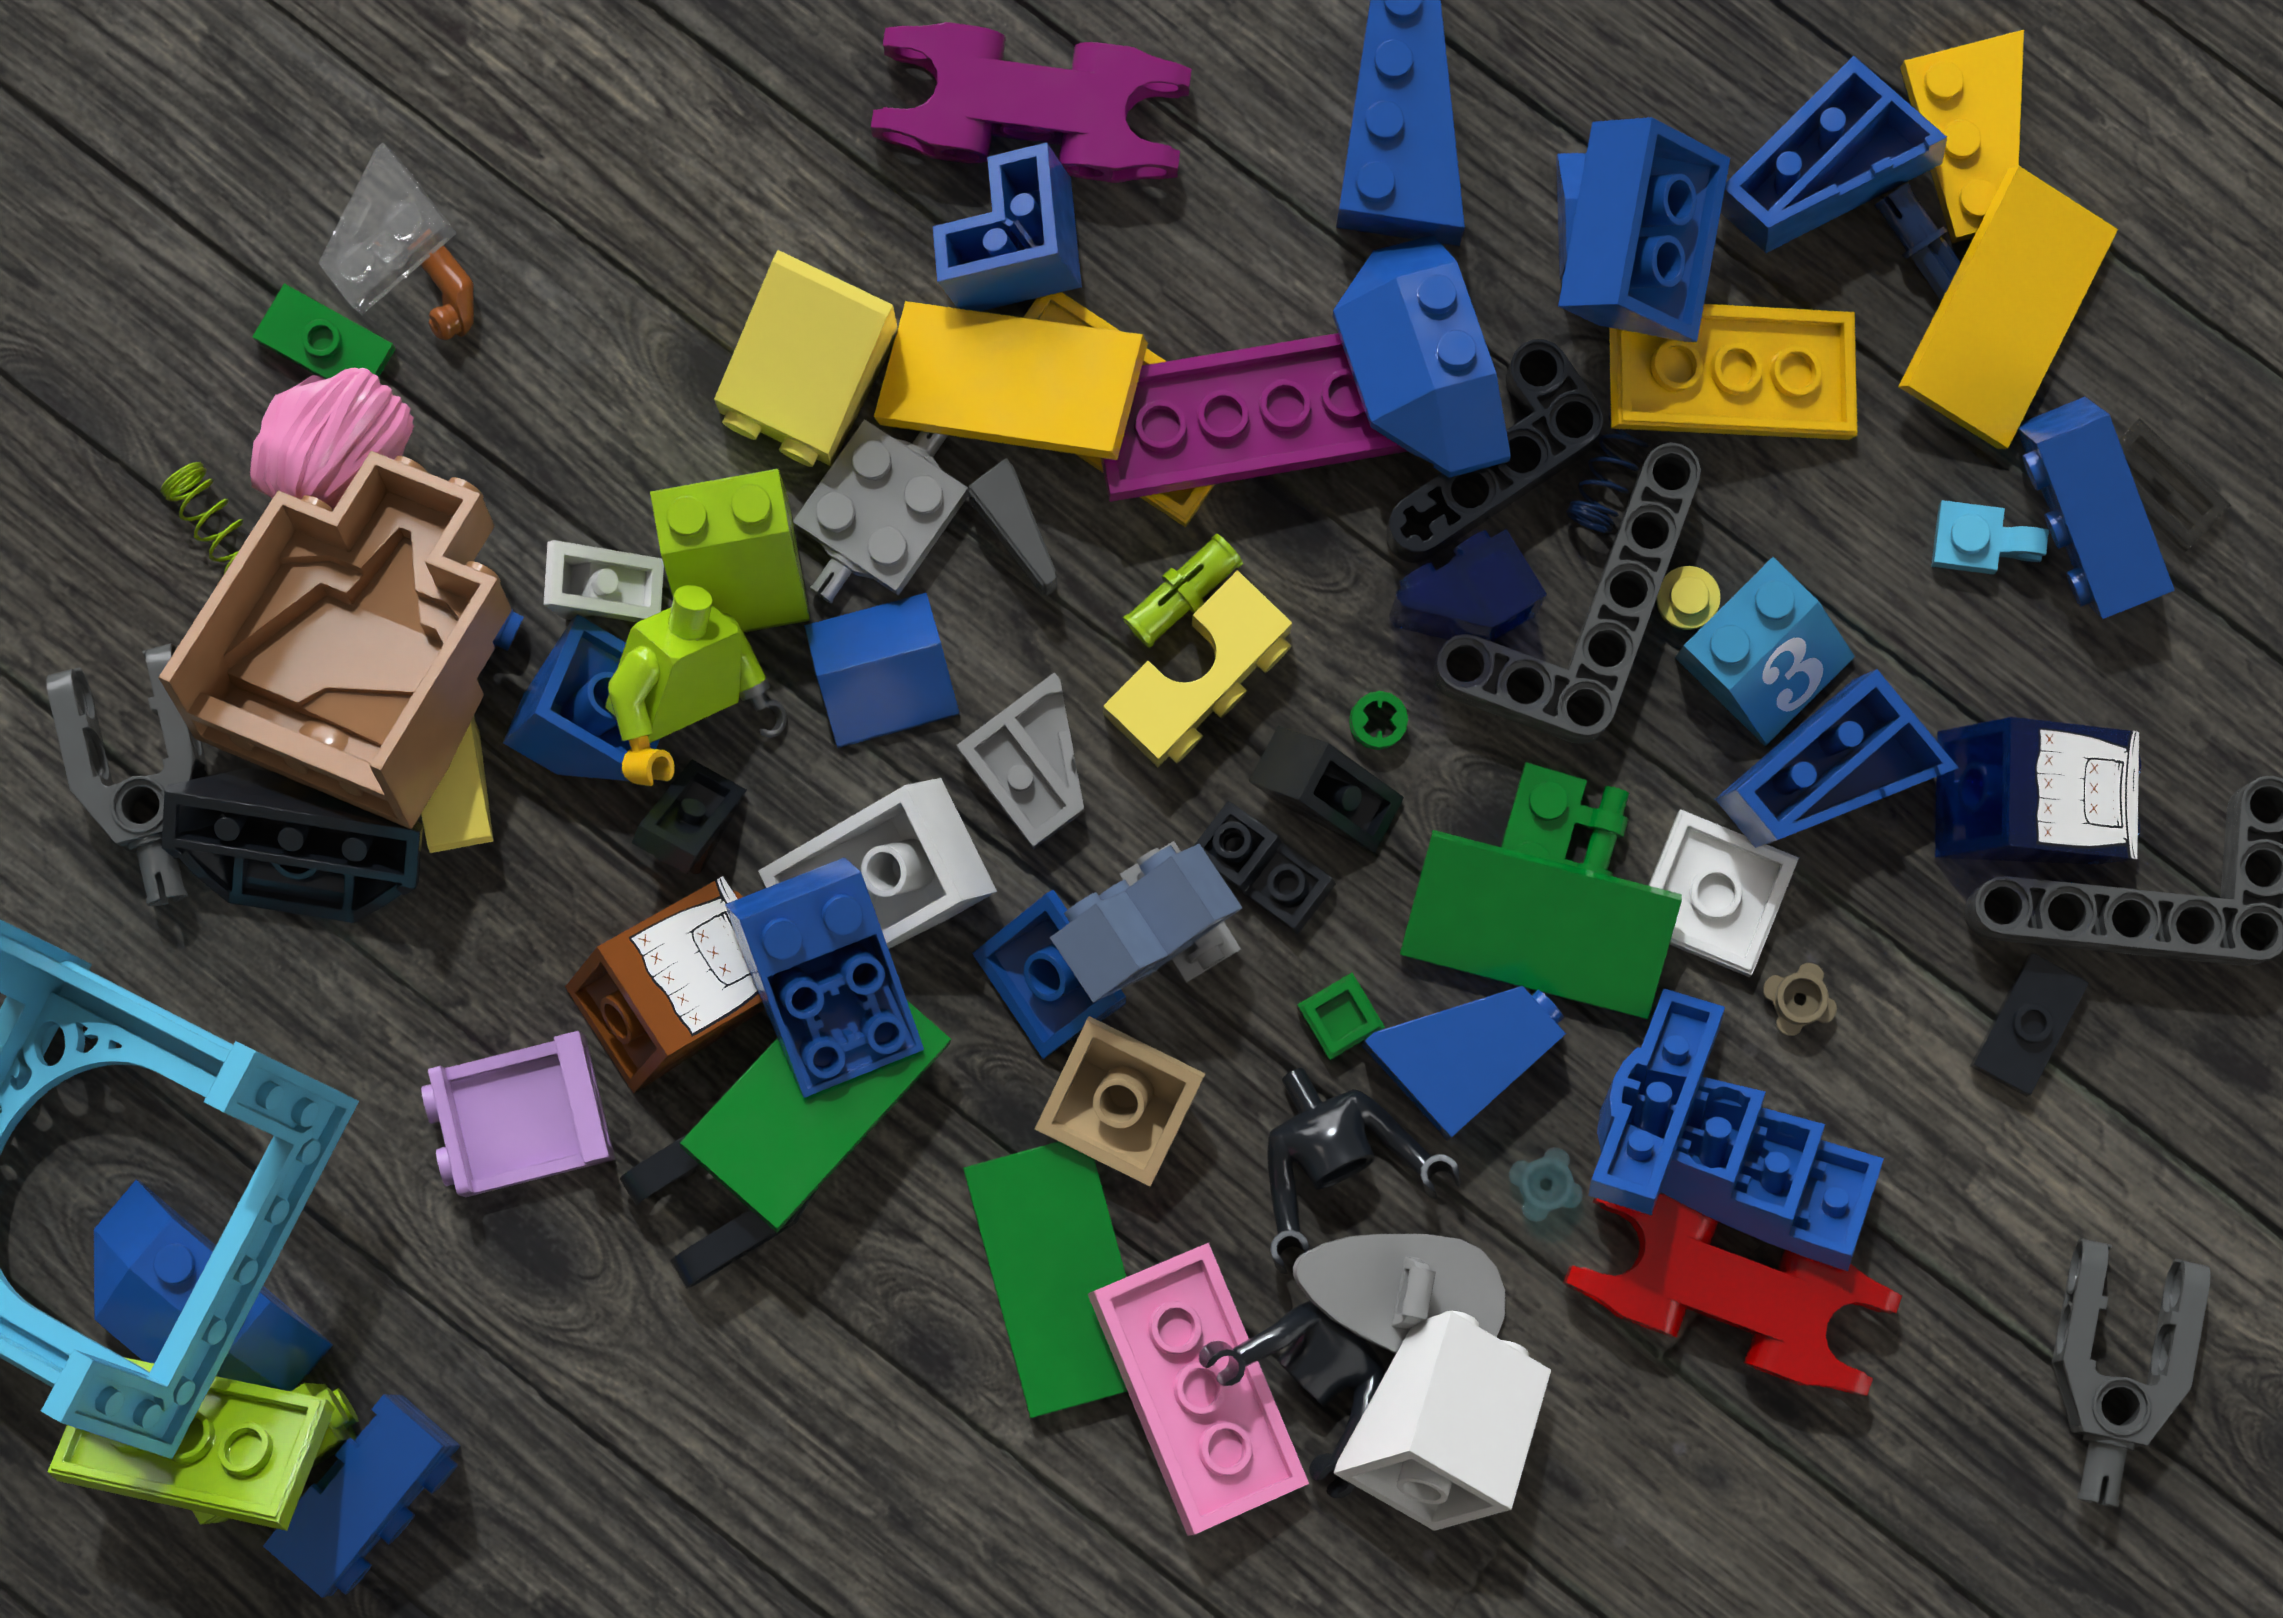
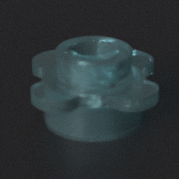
M1550 1148L1545 1152L1543 1158L1530 1163L1520 1160L1510 1168L1509 1180L1513 1185L1519 1187L1524 1200L1522 1212L1531 1221H1542L1547 1217L1549 1211L1562 1206L1568 1209L1575 1208L1582 1200L1583 1190L1580 1185L1573 1181L1572 1173L1568 1168L1570 1158L1564 1150ZM1544 1178L1552 1182V1187L1548 1191H1544L1540 1187V1181Z

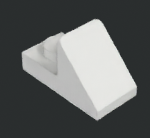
M556 540L548 541L544 606L567 620H572L578 614L582 617L594 615L639 622L661 612L662 558Z

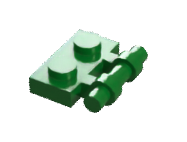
M1526 762L1522 770L1501 847L1613 876V873L1608 871L1616 839L1624 838L1629 819L1623 815L1629 792L1620 788L1605 786L1599 809L1581 805V800L1587 780ZM1574 826L1592 831L1583 863L1565 859Z

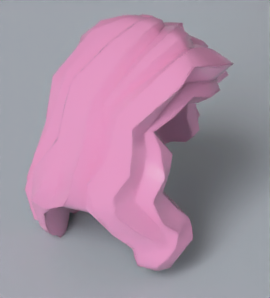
M365 368L345 369L328 379L317 375L310 376L295 387L275 395L262 419L260 433L253 442L250 467L252 488L271 498L274 497L278 490L302 499L305 495L313 496L325 502L334 510L370 451L391 459H395L396 456H403L405 446L414 428V417L410 414L411 408L406 403H402L401 397L393 395L392 389L389 386L382 385L377 375L372 374Z

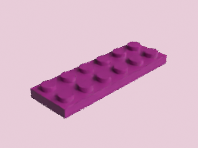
M1339 333L1143 365L1118 460L1101 458L1109 502L1408 451L1370 427Z

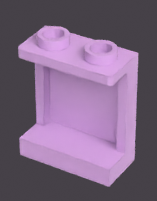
M580 1031L555 1036V1041L452 1067L444 1068L438 1066L428 1069L431 1084L422 1086V1097L429 1122L431 1124L440 1122L446 1147L436 1149V1156L445 1186L455 1184L458 1195L469 1197L615 1160L586 1035Z

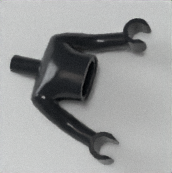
M1304 1068L1295 1069L1282 1078V1082L1299 1114L1270 1131L1268 1137V1174L1274 1217L1278 1235L1275 1236L1271 1243L1270 1251L1275 1267L1280 1273L1288 1274L1281 1259V1254L1286 1248L1298 1247L1304 1253L1310 1250L1307 1239L1300 1233L1293 1162L1300 1165L1317 1190L1325 1189L1361 1172L1375 1161V1156L1366 1136L1365 1126L1383 1145L1421 1176L1424 1191L1429 1197L1437 1198L1434 1185L1430 1179L1435 1173L1440 1171L1450 1173L1454 1178L1455 1184L1460 1187L1461 1177L1459 1168L1452 1158L1439 1154L1431 1156L1385 1109L1363 1092L1353 1089L1322 1102Z
M1309 1300L1286 1313L1269 1328L1234 1348L1223 1341L1208 1343L1199 1353V1362L1204 1368H1209L1221 1357L1229 1356L1228 1365L1218 1373L1216 1380L1223 1386H1232L1240 1382L1247 1366L1287 1347L1277 1361L1323 1407L1335 1395L1347 1387H1353L1354 1396L1351 1415L1342 1437L1332 1454H1321L1310 1464V1476L1315 1481H1319L1335 1469L1340 1455L1381 1383L1385 1370L1380 1358L1366 1339L1331 1320ZM1337 1476L1335 1481L1328 1485L1326 1491L1333 1498H1344L1352 1492L1355 1485Z

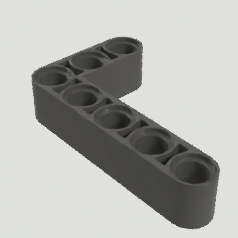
M1670 442L1656 447L1645 460L1636 478L1567 669L1478 636L1463 634L1454 636L1445 642L1437 655L1433 676L1439 690L1451 699L1571 743L1585 744L1593 742L1600 737L1614 717L1699 483L1701 468L1699 460L1693 451L1682 444ZM1663 463L1676 466L1683 474L1684 486L1673 491L1660 487L1654 480L1653 468ZM1642 521L1655 524L1662 532L1663 545L1655 549H1646L1639 546L1632 537V526ZM1618 580H1630L1641 590L1642 603L1633 608L1621 607L1612 599L1610 585ZM1598 638H1606L1613 641L1620 650V663L1612 667H1603L1596 664L1590 657L1589 643ZM1457 653H1466L1473 656L1479 663L1480 676L1470 682H1460L1454 679L1448 672L1447 659ZM1516 675L1531 677L1539 686V699L1527 705L1514 701L1508 694L1507 680ZM1579 696L1587 697L1594 701L1600 713L1599 722L1587 727L1574 723L1568 716L1567 702Z
M2262 776L2236 790L2230 798L2226 814L2220 898L2003 876L1995 877L1973 890L1968 896L1964 907L1965 920L1970 929L1979 937L1995 941L2239 966L2256 965L2269 960L2283 951V779L2276 776ZM2254 793L2265 794L2275 805L2276 814L2271 824L2260 822L2252 814L2250 800ZM2249 856L2261 857L2270 867L2271 878L2266 887L2255 885L2246 875L2245 865ZM1997 892L2009 899L2013 914L2008 924L2001 925L1988 918L1984 909V902L1988 893ZM2053 899H2062L2072 905L2076 913V922L2071 931L2060 930L2050 921L2048 908ZM2118 905L2130 907L2139 918V930L2133 938L2122 936L2113 925L2112 915ZM2181 912L2192 913L2199 918L2203 928V935L2198 944L2188 943L2180 937L2176 922ZM2246 918L2258 921L2266 931V943L2261 951L2249 948L2241 938L2240 929Z

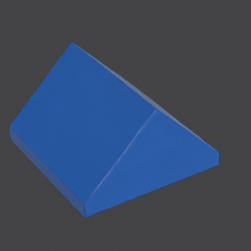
M927 593L804 625L837 748L960 715Z
M1054 889L1043 895L972 953L1043 1059L1077 1038L1089 1016L1102 1021L1126 1005V996L1121 989L1093 1003L1050 939L1052 935L1070 923L1064 915L1067 909Z

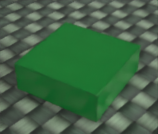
M1353 972L1297 1004L1299 1012L1329 1061L1365 1041L1374 1032L1385 1028Z

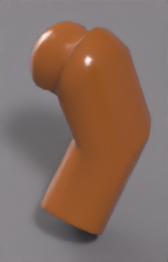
M436 245L423 254L420 265L442 292L443 306H438L429 313L431 318L429 320L430 328L437 338L449 340L455 335L463 337L474 324V283L444 245Z

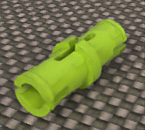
M1216 533L1212 536V540L1177 571L1173 568L1166 571L1161 577L1164 583L1133 611L1122 617L1128 628L1148 648H1151L1154 642L1189 610L1195 613L1204 604L1202 599L1236 568L1243 565L1238 553L1219 534Z

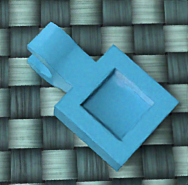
M1941 500L1938 506L1931 567L1994 575L1998 570L1999 557L2041 562L2042 556H2045L2047 552L2049 530L2027 526L2003 527L2005 508Z

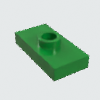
M285 283L252 336L257 343L325 379L331 378L349 368H365L372 374L380 377L396 350L393 343Z

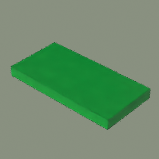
M1432 830L1403 937L1400 955L1534 990L1539 989L1545 993L1648 1019L1681 906L1682 894Z
M907 1001L924 1050L805 1098L799 1090L777 1038L680 1142V1148L777 1233L950 1045L951 1038Z
M1058 1141L963 1167L1030 1418L1128 1392L1088 1297V1293L1126 1278L1095 1160Z

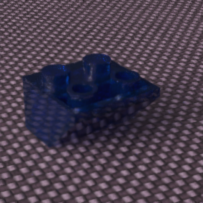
M1507 529L1492 538L1486 530H1483L1458 545L1453 550L1456 556L1449 561V564L1436 571L1432 563H1428L1404 577L1399 582L1401 589L1395 593L1396 597L1389 618L1397 628L1450 640L1454 636L1467 634L1494 642L1534 618L1543 604L1547 593Z

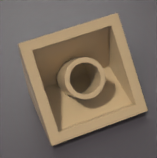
M1089 1016L1035 1130L1151 1186L1193 1103L1205 1073Z

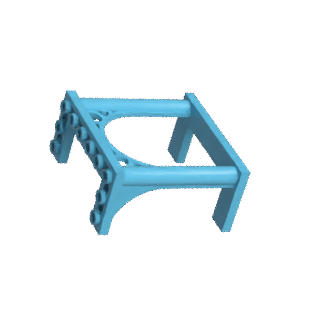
M0 919V993L7 996L0 1008V1155L13 1130L26 1112L49 1090L78 1073L107 1065H133L153 1070L205 1097L204 1103L274 1135L150 1372L28 1303L14 1290L0 1269V1358L53 1388L41 1412L60 1423L173 1459L359 1101L235 1041L234 1045L89 971L92 966L91 963ZM60 1026L65 1036L64 1054L57 1064L48 1066L43 1056ZM83 1026L88 1027L85 1033L83 1031ZM85 1036L90 1039L98 1038L96 1045L90 1051L83 1053ZM119 1043L122 1047L116 1048V1044Z

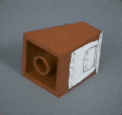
M723 876L597 946L565 986L633 1094L765 1009L725 907V904L740 899L743 896L735 890L732 891Z

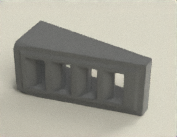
M1006 458L969 485V502L1040 594H1045L1047 597L1057 589L1056 570L1015 469L1010 464L1008 458Z

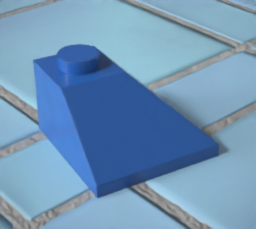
M577 614L571 620L525 691L503 744L557 775L629 781L622 772V761L625 754L631 749L629 740L622 741L616 717L605 708L609 695V681L618 668L626 642ZM660 739L650 743V748L656 749Z

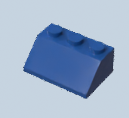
M1652 117L1592 122L1558 307L1599 326L1684 342H1697L1730 158Z

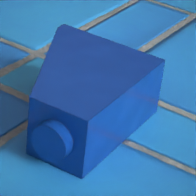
M1523 986L1374 1032L1361 1046L1448 1141L1566 1033L1558 1025L1564 1019V1016L1557 1006L1539 989L1531 995Z

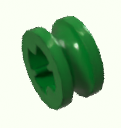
M1384 691L1370 692L1360 698L1352 708L1349 717L1350 731L1356 741L1366 748L1375 750L1389 748L1398 742L1406 732L1408 724L1407 710L1402 701L1392 693ZM1375 703V709L1378 711L1382 704H1385L1393 711L1394 715L1389 720L1390 726L1394 729L1391 735L1382 738L1381 731H1378L1375 737L1366 733L1363 728L1368 721V717L1363 711L1365 707Z

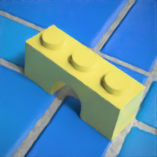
M1238 570L1193 614L1192 626L1209 642L1214 652L1215 661L1209 672L1193 682H1176L1165 677L1155 666L1147 661L1103 706V715L1157 767L1168 757L1176 763L1181 761L1203 737L1196 728L1213 711L1220 718L1224 717L1246 694L1247 690L1241 683L1258 666L1264 673L1268 672L1291 648V645L1285 638L1290 634L1292 622Z

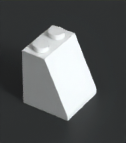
M1445 1311L1442 1314L1427 1318V1320H1421L1417 1326L1410 1328L1340 1455L1334 1474L1434 1531L1512 1510L1551 1369L1530 1358L1529 1352L1521 1345L1500 1340L1479 1327V1322L1466 1313Z

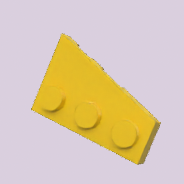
M2024 30L1904 60L1900 67L1911 106L1947 136L1943 162L1930 171L1952 244L1974 238L2008 168L2019 166Z

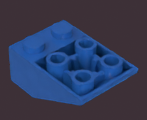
M845 857L725 904L747 967L804 1098L924 1050L862 873Z

